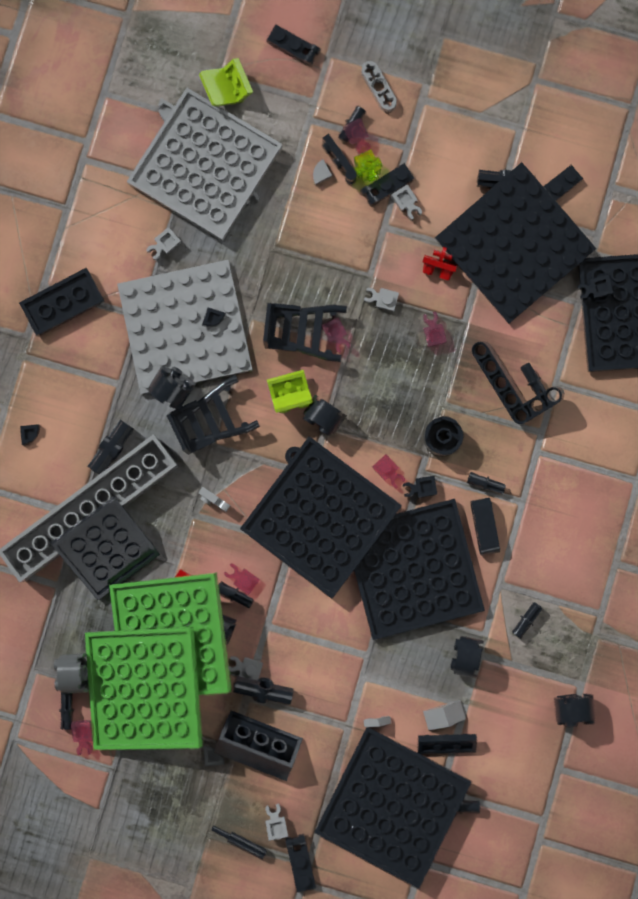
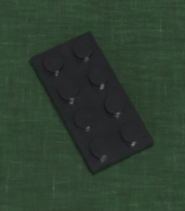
M86 267L19 302L36 336L39 337L105 301Z

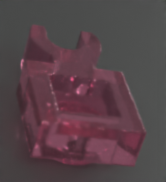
M359 118L343 127L350 144L356 143L355 150L357 154L362 155L361 147L365 145L368 151L371 150L370 144L364 140L369 135L362 119Z
M436 311L433 312V320H428L427 315H423V321L428 325V327L423 328L428 347L447 342L443 325L436 324L438 319Z
M339 317L322 325L329 343L336 342L337 353H341L339 348L341 344H345L347 349H350L349 342L343 339V337L347 336V333Z
M387 454L372 466L384 481L389 478L392 487L395 489L398 488L395 484L396 478L401 479L403 482L405 481L403 475L395 472L399 467Z
M230 564L234 568V573L230 575L225 572L224 575L228 578H235L236 580L233 585L249 595L260 579L245 568L242 572H239L235 564Z
M91 720L73 721L71 723L73 742H79V746L76 749L77 755L82 754L83 747L87 749V753L90 755L93 751V747L89 743V741H93Z

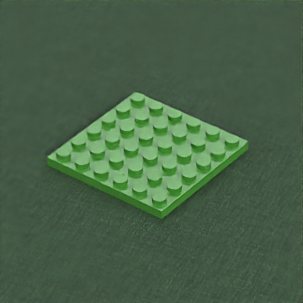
M217 573L109 585L115 631L193 627L199 695L231 692Z
M193 627L85 633L93 750L203 747Z

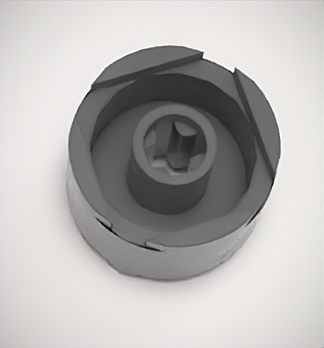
M86 653L61 655L59 659L54 660V669L57 671V679L55 680L56 691H60L62 694L87 693L89 691V688H86L87 684H89L87 662L85 660V657H87Z

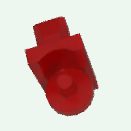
M443 247L442 252L437 250L433 252L434 256L440 257L439 259L424 255L423 273L432 275L436 266L442 268L439 278L449 281L453 272L456 271L457 264L443 260L451 261L452 255L445 253L447 248Z

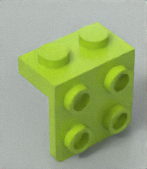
M239 58L232 59L224 68L204 70L199 73L211 105L214 107L242 103L253 93Z
M304 370L267 379L275 412L286 413L296 407L305 408L313 402Z

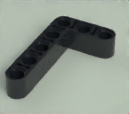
M486 341L477 342L473 345L472 354L515 423L524 424L564 399V390L559 386H553L526 402L492 346ZM480 345H483L486 348V353L484 355H480L478 353V347ZM490 361H493L496 364L495 371H490L488 369V363ZM500 377L506 380V386L504 388L498 385V379ZM552 390L558 391V400H553L550 397ZM509 394H514L516 396V402L514 404H511L508 401ZM536 400L542 402L543 408L541 410L535 409L534 402ZM519 410H523L526 413L525 420L518 418Z

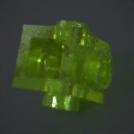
M372 149L354 157V164L356 166L354 170L358 178L361 177L363 182L367 180L372 182L379 178L381 167L383 166L379 157L375 158Z

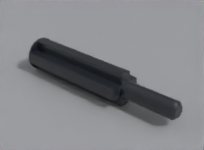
M213 826L211 831L228 839V843L263 860L267 853V849L234 832L230 834L216 826Z

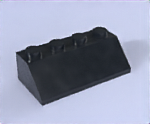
M230 710L214 753L287 781L303 738Z

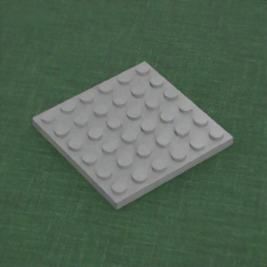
M186 88L126 182L223 241L283 145L221 107L212 106L209 100Z
M229 260L117 284L141 395L150 393V388L148 387L162 366L170 369L172 367L179 368L183 372L182 375L194 383L253 371ZM208 307L226 313V317L220 324L213 327L202 326Z

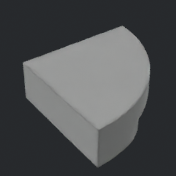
M161 98L159 101V114L165 122L175 106Z
M323 159L314 168L313 180L315 186L332 177Z
M389 716L364 720V727H380L391 724V717Z

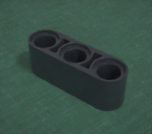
M490 497L470 501L480 555L499 553L500 545Z

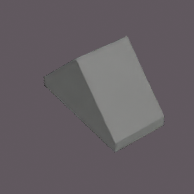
M460 700L423 711L428 730L449 727L466 719Z

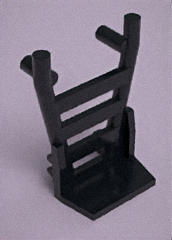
M267 303L263 336L265 349L297 351L325 361L341 362L342 355L333 354L331 350L322 352L319 351L323 313H330L331 318L336 319L338 313H347V306L324 305L301 308V306ZM315 314L312 347L309 348L304 346L308 315ZM300 316L297 343L290 341L292 317ZM277 318H284L282 339L275 337Z
M236 375L221 382L200 400L190 402L166 415L182 450L187 455L217 440L249 433L260 427L258 420L250 424L243 422L241 427L235 428L219 395L223 390L227 393L233 391L232 385L239 382ZM212 399L227 428L226 431L220 432L207 405ZM201 409L212 432L210 435L205 436L195 415V412ZM186 419H189L197 438H189L183 426V422Z

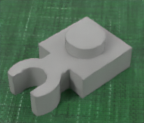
M408 185L391 195L401 212L405 209L408 211L407 216L409 220H414L411 214L413 211L422 215L421 208L414 205L418 200Z
M168 227L154 239L157 244L149 246L146 251L148 254L153 250L157 251V254L153 257L156 261L161 257L163 251L168 255L181 241Z
M373 288L366 289V292L372 293L373 296L372 298L364 297V302H377L376 308L394 312L399 295L398 292L380 288V292L377 293Z
M204 487L199 491V494L202 495L200 499L208 505L212 502L226 512L230 508L228 503Z
M231 656L230 659L236 661V666H229V671L240 670V677L254 680L259 679L263 666L262 662L247 657L244 658V662H241L238 657Z
M276 804L277 811L275 813H271L269 806H266V813L271 818V820L265 821L269 841L288 837L285 817L279 818L278 816L281 811L279 804Z

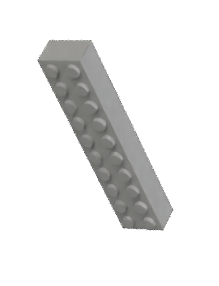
M153 434L0 548L1 558L19 582H26L60 556L51 545L54 539L113 496L117 498L123 507H126L179 466L159 439Z

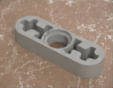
M373 61L365 62L361 70L362 77L381 110L387 113L392 112L396 108L397 103L395 95L378 65ZM368 67L374 69L373 75L375 78L373 80L369 72L366 73ZM380 82L384 85V89L376 91L373 87L374 84ZM385 93H386V98H387V100H388V101H391V100H392L390 107H389L388 105H384V104H385V99H384L383 95H384Z

